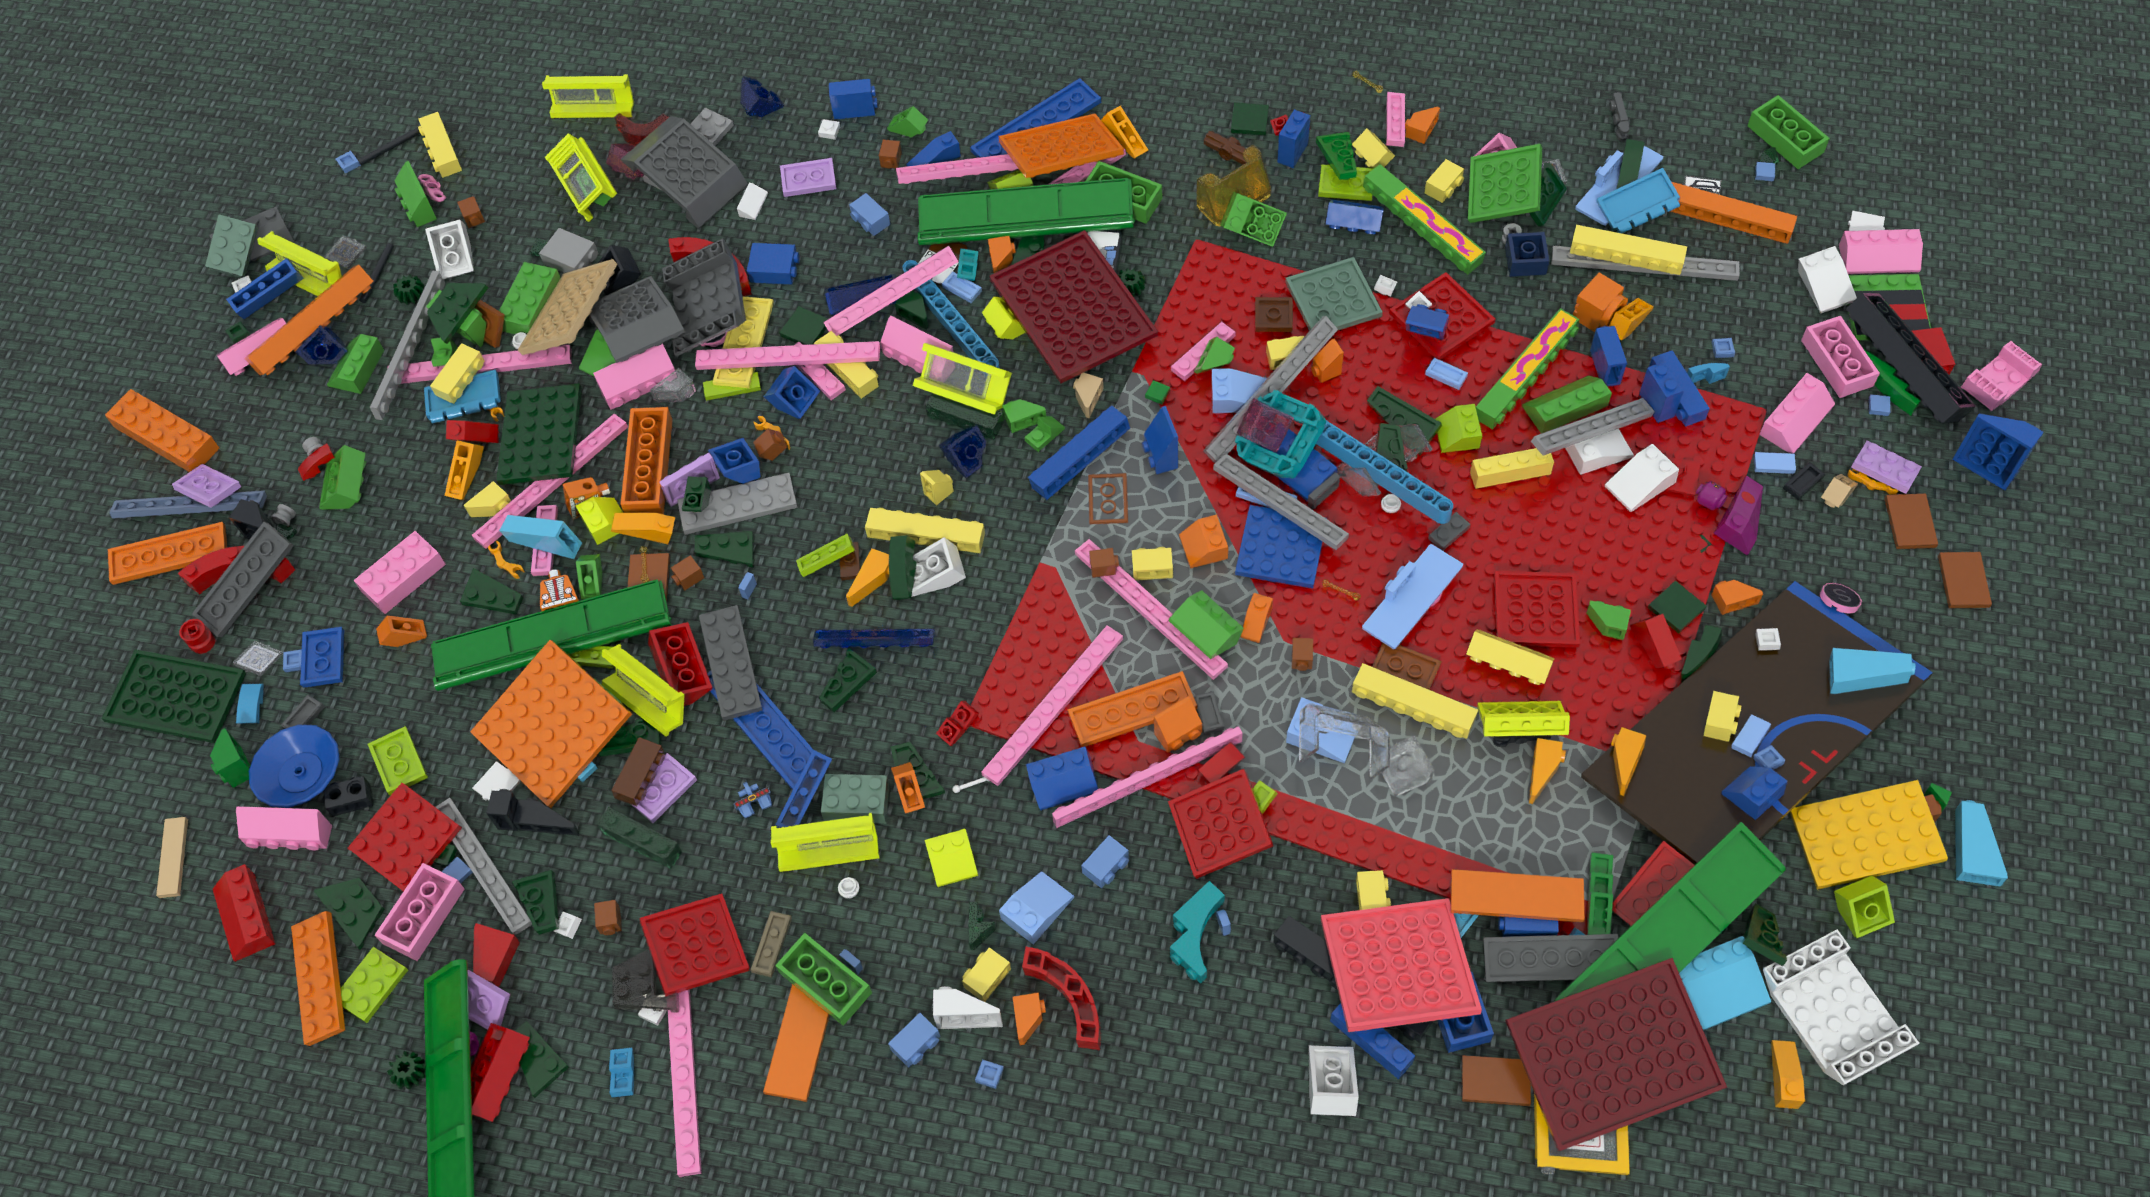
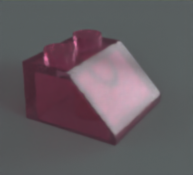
M611 144L606 164L611 166L612 170L623 172L630 179L644 176L639 169L633 172L621 161L635 145Z
M1253 398L1236 433L1247 440L1277 452L1294 417Z

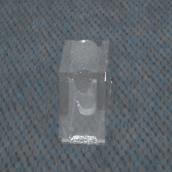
M678 368L650 389L656 403L683 402L690 398L696 392L693 380Z

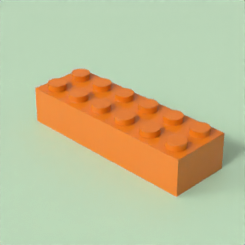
M132 389L105 414L114 428L188 472H191L201 464L205 465L220 449L212 436Z
M668 407L630 409L621 507L624 513H659L664 515L665 495L659 482L668 474L672 417Z

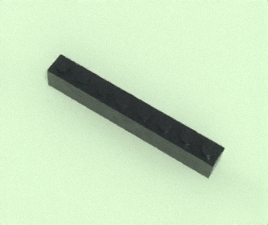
M1288 916L1274 934L1273 943L1275 947L1281 952H1288L1297 963L1305 964L1311 968L1313 974L1318 977H1324L1333 988L1337 989L1326 940L1291 916ZM1433 1021L1391 1027H1397L1406 1038L1412 1041L1416 1040L1419 1043Z

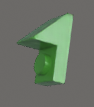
M441 337L432 338L431 342L434 349L431 359L433 367L444 366L457 350V346L452 339L448 344H445Z
M1052 416L1038 417V426L1025 436V442L1037 452L1065 429Z

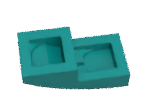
M960 250L957 278L975 281L979 251Z

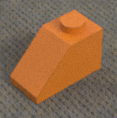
M1434 107L1413 113L1411 119H1407L1405 123V137L1425 144L1439 120L1440 108Z
M1009 236L988 239L993 273L1007 268L1012 263V254L1016 253L1014 242H1010Z
M1332 339L1313 358L1311 370L1321 383L1341 375L1344 352L1335 339Z
M1731 580L1728 582L1721 581L1716 584L1711 596L1720 613L1724 615L1759 604L1763 592L1739 581Z
M1257 593L1253 594L1247 609L1241 638L1260 643L1272 612L1273 598Z
M387 615L376 628L379 644L385 646L400 647L427 637L424 621L419 619Z
M911 762L891 768L905 814L925 808Z
M1039 993L1013 997L1020 1045H1024L1043 1021L1042 1013H1046L1044 999H1039Z

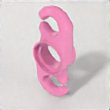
M428 174L419 175L418 180L424 187L423 191L431 200L442 202L446 199V196L440 190V183L433 176Z

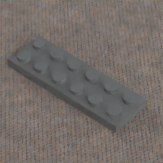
M263 522L192 615L201 620L217 637L222 638L294 545L269 523Z
M738 605L699 615L723 721L762 711Z
M1618 934L1484 937L1486 982L1575 980L1618 939Z

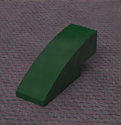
M1631 139L1626 140L1616 189L1638 179L1645 142Z
M907 535L894 536L890 539L889 577L894 600L911 599L917 562L913 560L915 540Z
M1705 625L1701 641H1691L1681 673V683L1716 653L1722 639V628Z

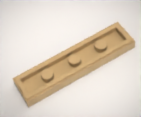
M186 817L165 819L156 894L159 898L180 896L188 819Z

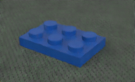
M342 627L302 632L300 685L303 688L343 682L344 629Z

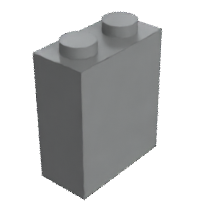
M558 228L539 253L544 265L555 268L563 273L589 266L599 254L594 242L561 228Z

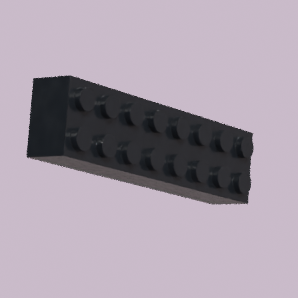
M1862 293L1846 308L1850 313L1849 317L1851 320L1861 326L1862 333L1872 339L1873 346L1883 352L1885 360L1897 369L1896 372L1902 379L1909 383L1910 390L1921 397L1922 404L1932 410L1934 413L1933 417L1938 422H1959L1976 407L1879 293Z

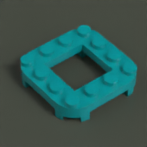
M1273 390V392L1265 395L1263 398L1260 396L1256 400L1259 404L1243 435L1241 437L1237 435L1235 439L1238 456L1257 468L1280 478L1293 479L1303 468L1322 434L1326 419L1312 404H1306L1284 395L1278 390ZM1277 414L1303 424L1286 456L1260 447Z

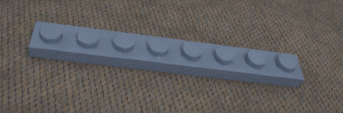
M265 491L236 492L211 508L188 496L116 500L109 513L111 518L220 512L234 510L241 499L246 501L253 500L260 505V508H263L267 495Z

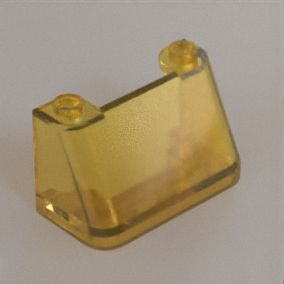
M1254 144L1243 152V159L1247 163L1225 177L1219 179L1215 174L1209 173L1197 179V208L1216 226H1220L1233 191L1259 202H1263L1271 195V185L1260 150Z

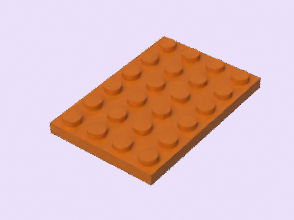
M1096 114L999 136V143L1025 178H1032L1037 175L1049 174L1053 171L1065 170L1070 167L1082 166L1086 163L1124 155L1122 145Z

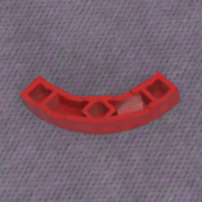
M691 237L668 239L673 262L714 243L705 239ZM733 255L738 267L742 296L752 295L744 267Z
M244 546L224 548L206 554L184 567L178 575L190 588L200 595L219 580ZM284 557L270 575V578L282 583L295 569L289 560Z
M1026 947L1022 965L1024 974L1041 979L1059 990L1068 1000L1075 1013L1077 1023L1076 1042L1078 1047L1100 1050L1101 1027L1093 997L1083 979L1066 962H1062L1050 953Z

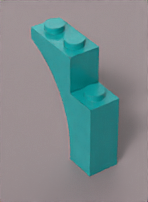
M1210 881L1173 914V926L1179 933L1182 934L1184 932V934L1170 946V958L1176 965L1179 966L1181 964L1186 969V974L1192 980L1196 979L1200 984L1207 978V970L1200 952L1202 933L1211 916L1225 901V895Z

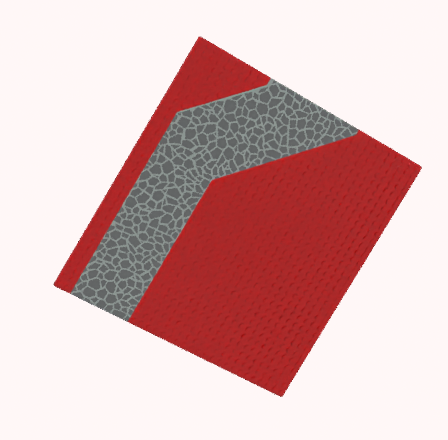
M1195 240L1154 324L1158 330V336L1145 343L1114 407L1127 417L1130 429L1085 467L972 701L971 706L979 714L970 727L1009 740L1108 625L1123 635V640L1031 749L1055 756L1081 748L1068 715V709L1183 671L1193 697L1214 691L1224 730L1204 734L1202 729V733L1197 739L1189 740L1180 749L1167 753L1154 735V724L1085 746L1090 754L1095 772L1117 780H1124L1136 771L1148 769L1153 763H1161L1173 754H1180L1192 745H1200L1209 737H1217L1229 728L1234 729L1239 726L1243 733L1242 742L1234 746L1245 758L1223 777L1245 769L1252 788L1260 780L1278 793L1262 814L1269 835L1369 871L1383 870V875L1441 897L1449 898L1450 900L1452 869L1583 878L1584 922L1558 921L1559 932L1557 936L1569 935L1574 927L1587 935L1590 854L1613 855L1612 894L1614 898L1638 821L1583 780L1581 774L1611 747L1614 735H1619L1622 727L1629 730L1633 728L1681 684V673L1691 641L1695 640L1703 612L1679 634L1668 625L1682 660L1675 662L1677 666L1667 670L1664 667L1655 668L1630 625L1656 616L1648 609V605L1675 580L1706 605L1726 542L1715 535L1714 532L1747 475L1766 415V409L1698 389L1710 408L1706 419L1685 427L1676 414L1675 417L1659 423L1656 422L1652 415L1649 418L1619 428L1634 456L1653 444L1665 456L1700 462L1697 489L1701 484L1705 485L1707 482L1713 481L1726 490L1725 495H1727L1725 503L1720 509L1716 508L1715 510H1709L1699 504L1697 494L1692 496L1664 490L1630 512L1605 487V484L1632 458L1580 475L1566 448L1551 453L1554 464L1550 475L1475 489L1470 474L1473 460L1536 448L1531 440L1534 436L1541 433L1522 407V404L1586 376L1599 378L1591 356L1567 349L1559 350L1554 362L1550 361L1548 363L1546 371L1537 376L1535 384L1527 388L1525 396L1516 401L1514 409L1505 414V419L1500 425L1497 424L1491 429L1479 422L1482 432L1479 449L1441 453L1436 433L1423 453L1419 455L1402 439L1405 462H1407L1408 467L1407 472L1450 499L1453 503L1452 515L1457 512L1471 525L1464 534L1444 550L1445 553L1463 563L1462 569L1444 589L1439 602L1426 611L1399 645L1442 661L1430 691L1477 709V703L1561 701L1564 711L1570 715L1569 735H1552L1551 739L1548 740L1563 742L1562 750H1566L1564 763L1560 762L1558 770L1535 802L1529 804L1536 740L1527 741L1523 744L1509 743L1506 747H1497L1493 743L1494 736H1484L1479 712L1468 738L1455 737L1451 732L1436 729L1431 724L1424 721H1416L1409 715L1399 714L1392 708L1379 706L1372 700L1360 698L1355 693H1352L1353 682L1362 663L1372 667L1383 643L1362 629L1363 624L1385 599V586L1391 579L1394 580L1397 577L1396 574L1399 568L1406 566L1409 561L1415 563L1430 544L1434 545L1428 537L1441 525L1440 523L1429 518L1402 499H1400L1401 506L1397 512H1385L1381 507V501L1386 495L1392 493L1338 459L1337 463L1333 464L1338 467L1337 474L1340 475L1339 487L1313 511L1349 533V537L1337 550L1322 542L1314 588L1235 575L1250 505L1265 506L1236 497V491L1239 486L1213 470L1215 463L1203 451L1236 414L1213 413L1212 370L1197 374L1193 373L1184 381L1171 371V366L1217 325L1223 322L1236 332L1235 337L1228 342V344L1235 348L1232 353L1234 357L1229 364L1216 369H1234L1268 378L1274 370H1270L1267 358V341L1286 339L1293 336L1305 337L1309 332L1285 283L1287 277L1306 271L1202 240ZM1372 291L1383 312L1382 317L1336 331L1319 350L1320 352L1332 339L1336 340L1344 352L1341 375L1321 383L1318 377H1315L1312 373V358L1282 393L1306 404H1312L1323 414L1328 422L1350 429V436L1375 451L1379 424H1387L1367 404L1368 398L1377 386L1434 419L1455 406L1475 404L1476 407L1533 339L1488 327L1442 358L1441 361L1468 372V377L1460 390L1425 375L1434 357L1389 314L1390 308L1403 300ZM1255 297H1292L1293 331L1255 332ZM1626 367L1621 384L1608 386L1612 392L1608 406L1570 423L1641 399L1639 392L1646 373ZM1153 380L1170 387V392L1162 405L1145 398V394ZM1166 406L1178 435V468L1156 474L1154 468L1149 466L1148 452H1144L1142 442L1144 441L1145 431L1161 407ZM1277 414L1267 433L1281 422L1297 435L1303 424ZM1237 444L1227 454L1284 492L1296 495L1297 500L1304 505H1308L1304 498L1277 476L1247 463L1238 456ZM1315 444L1314 449L1320 453L1322 447ZM1127 473L1128 523L1089 524L1088 475ZM1123 477L1092 478L1093 520L1124 519ZM1105 483L1113 484L1116 489L1115 494L1111 497H1104L1100 493L1101 486ZM1105 486L1102 492L1109 495L1113 492V488ZM1104 500L1115 502L1116 509L1113 513L1107 514L1101 510V503ZM1111 502L1103 504L1105 511H1111L1114 508ZM1217 515L1228 545V559L1190 569L1179 534L1196 520ZM1701 534L1712 544L1702 553L1700 550L1708 544L1699 536ZM1088 539L1100 549L1113 548L1114 555H1118L1119 566L1133 578L1132 550L1139 548L1156 549L1158 547L1171 548L1173 578L1135 581L1172 614L1188 597L1202 590L1242 627L1254 593L1273 598L1272 612L1261 641L1257 643L1240 636L1235 646L1219 654L1228 663V668L1213 680L1100 577L1092 578L1091 569L1075 555V550ZM1495 571L1576 573L1580 633L1579 648L1524 646L1555 658L1544 684L1540 683V685L1531 683L1528 681L1529 678L1522 675L1521 677H1515L1509 674V670L1501 668V670L1494 669L1489 666L1490 663L1485 661L1481 663L1473 661L1466 654L1474 632L1477 629L1496 636ZM1590 600L1601 601L1613 606H1623L1631 610L1627 631L1623 640L1602 635L1586 614ZM1293 638L1313 639L1312 669L1305 671L1291 669ZM1301 697L1322 704L1359 727L1345 763L1286 743L1287 731ZM1213 756L1142 789L1174 799L1207 785L1210 782L1199 769Z

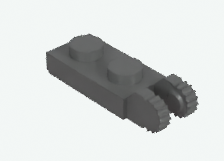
M1613 93L1612 100L1609 101V110L1613 112V124L1618 129L1616 131L1617 140L1625 141L1630 130L1628 117L1621 93Z

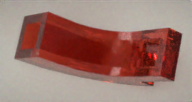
M620 113L614 118L617 123L616 127L623 134L624 140L629 144L637 146L669 117L662 113L655 120L646 124H636Z

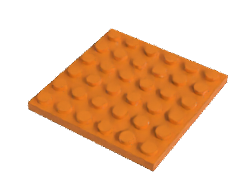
M549 640L470 732L547 807L552 808L632 713L554 641Z

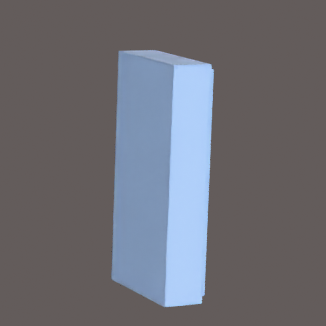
M952 272L942 283L943 288L969 303H972L982 292V287L969 280L957 278V273Z
M1434 358L1427 368L1425 375L1460 390L1468 377V372Z
M1755 452L1753 455L1755 472L1794 474L1796 471L1795 454Z
M1751 714L1731 748L1752 757L1770 729L1771 723Z

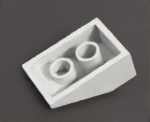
M461 220L425 229L436 271H440L442 279L445 280L475 272L466 225Z
M1835 246L1799 258L1798 273L1820 314L1850 304L1857 299L1844 262Z
M1619 428L1566 447L1580 475L1634 457Z
M1651 444L1637 453L1605 484V487L1632 512L1675 484L1679 469L1656 446Z
M945 537L913 555V560L917 562L911 597L950 587L966 578L957 546Z
M940 987L939 990H933V1017L937 1029L1003 1027L999 1008L951 987Z
M1309 1045V1098L1311 1114L1356 1116L1359 1097L1353 1047Z

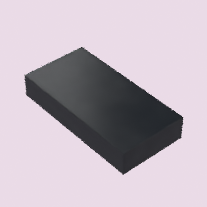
M1809 462L1784 485L1783 489L1799 500L1824 478L1825 473Z

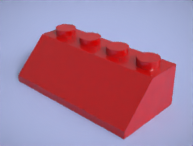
M688 622L649 631L648 645L660 678L668 683L670 687H673L674 690L678 691V693H684V706L691 705L712 690V685Z
M245 864L225 872L214 886L213 893L233 961L236 962L276 943L255 874Z
M493 1023L490 1024L471 1066L473 1115L492 1122L497 1117L501 1109L500 1104L503 1097L509 1092L510 1081L519 1069V1061L522 1054L528 1049L530 1037Z

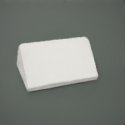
M749 182L737 207L739 217L756 220L768 192Z

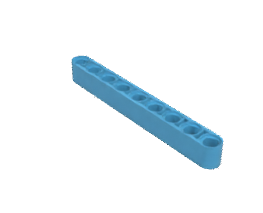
M914 260L906 261L903 264V272L905 273L918 265V263ZM931 279L913 289L922 295L923 302L969 358L1000 368L999 361ZM981 371L982 374L987 378L988 373Z
M1326 420L1323 432L1316 443L1318 446L1437 523L1445 524L1450 521L1453 510V503L1450 499Z

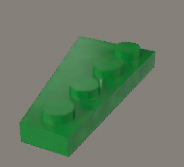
M1350 132L1316 136V144L1338 179L1348 180L1356 178L1357 169L1355 159L1353 158L1354 153L1351 147Z

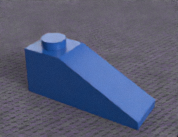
M951 131L931 141L906 166L949 162L961 157L959 142Z

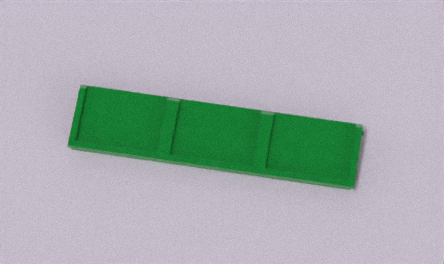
M1121 178L920 195L918 197L919 232L917 240L920 246L981 241L1004 236L1018 238L1078 233L1084 230L1090 232L1134 228L1131 179Z
M656 579L433 641L431 649L435 676L433 677L435 689L440 691L526 667L549 640L554 641L569 655L648 633L650 630L672 626L662 580L658 581Z
M1740 822L1566 987L1554 1001L1673 958L1680 973L1786 871L1785 866Z
M458 959L451 961L424 980L428 1197H475L467 960Z

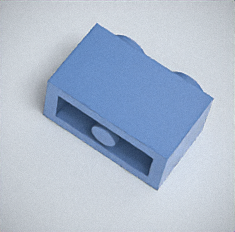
M867 193L849 204L851 218L855 222L858 221L866 232L869 231L873 236L890 225L888 213Z
M1109 835L1081 865L1082 873L1100 888L1105 884H1110L1115 878V873L1128 864V849Z
M919 1013L888 1045L890 1050L909 1068L912 1064L915 1065L922 1059L923 1053L928 1048L932 1049L939 1042L940 1034L938 1029Z

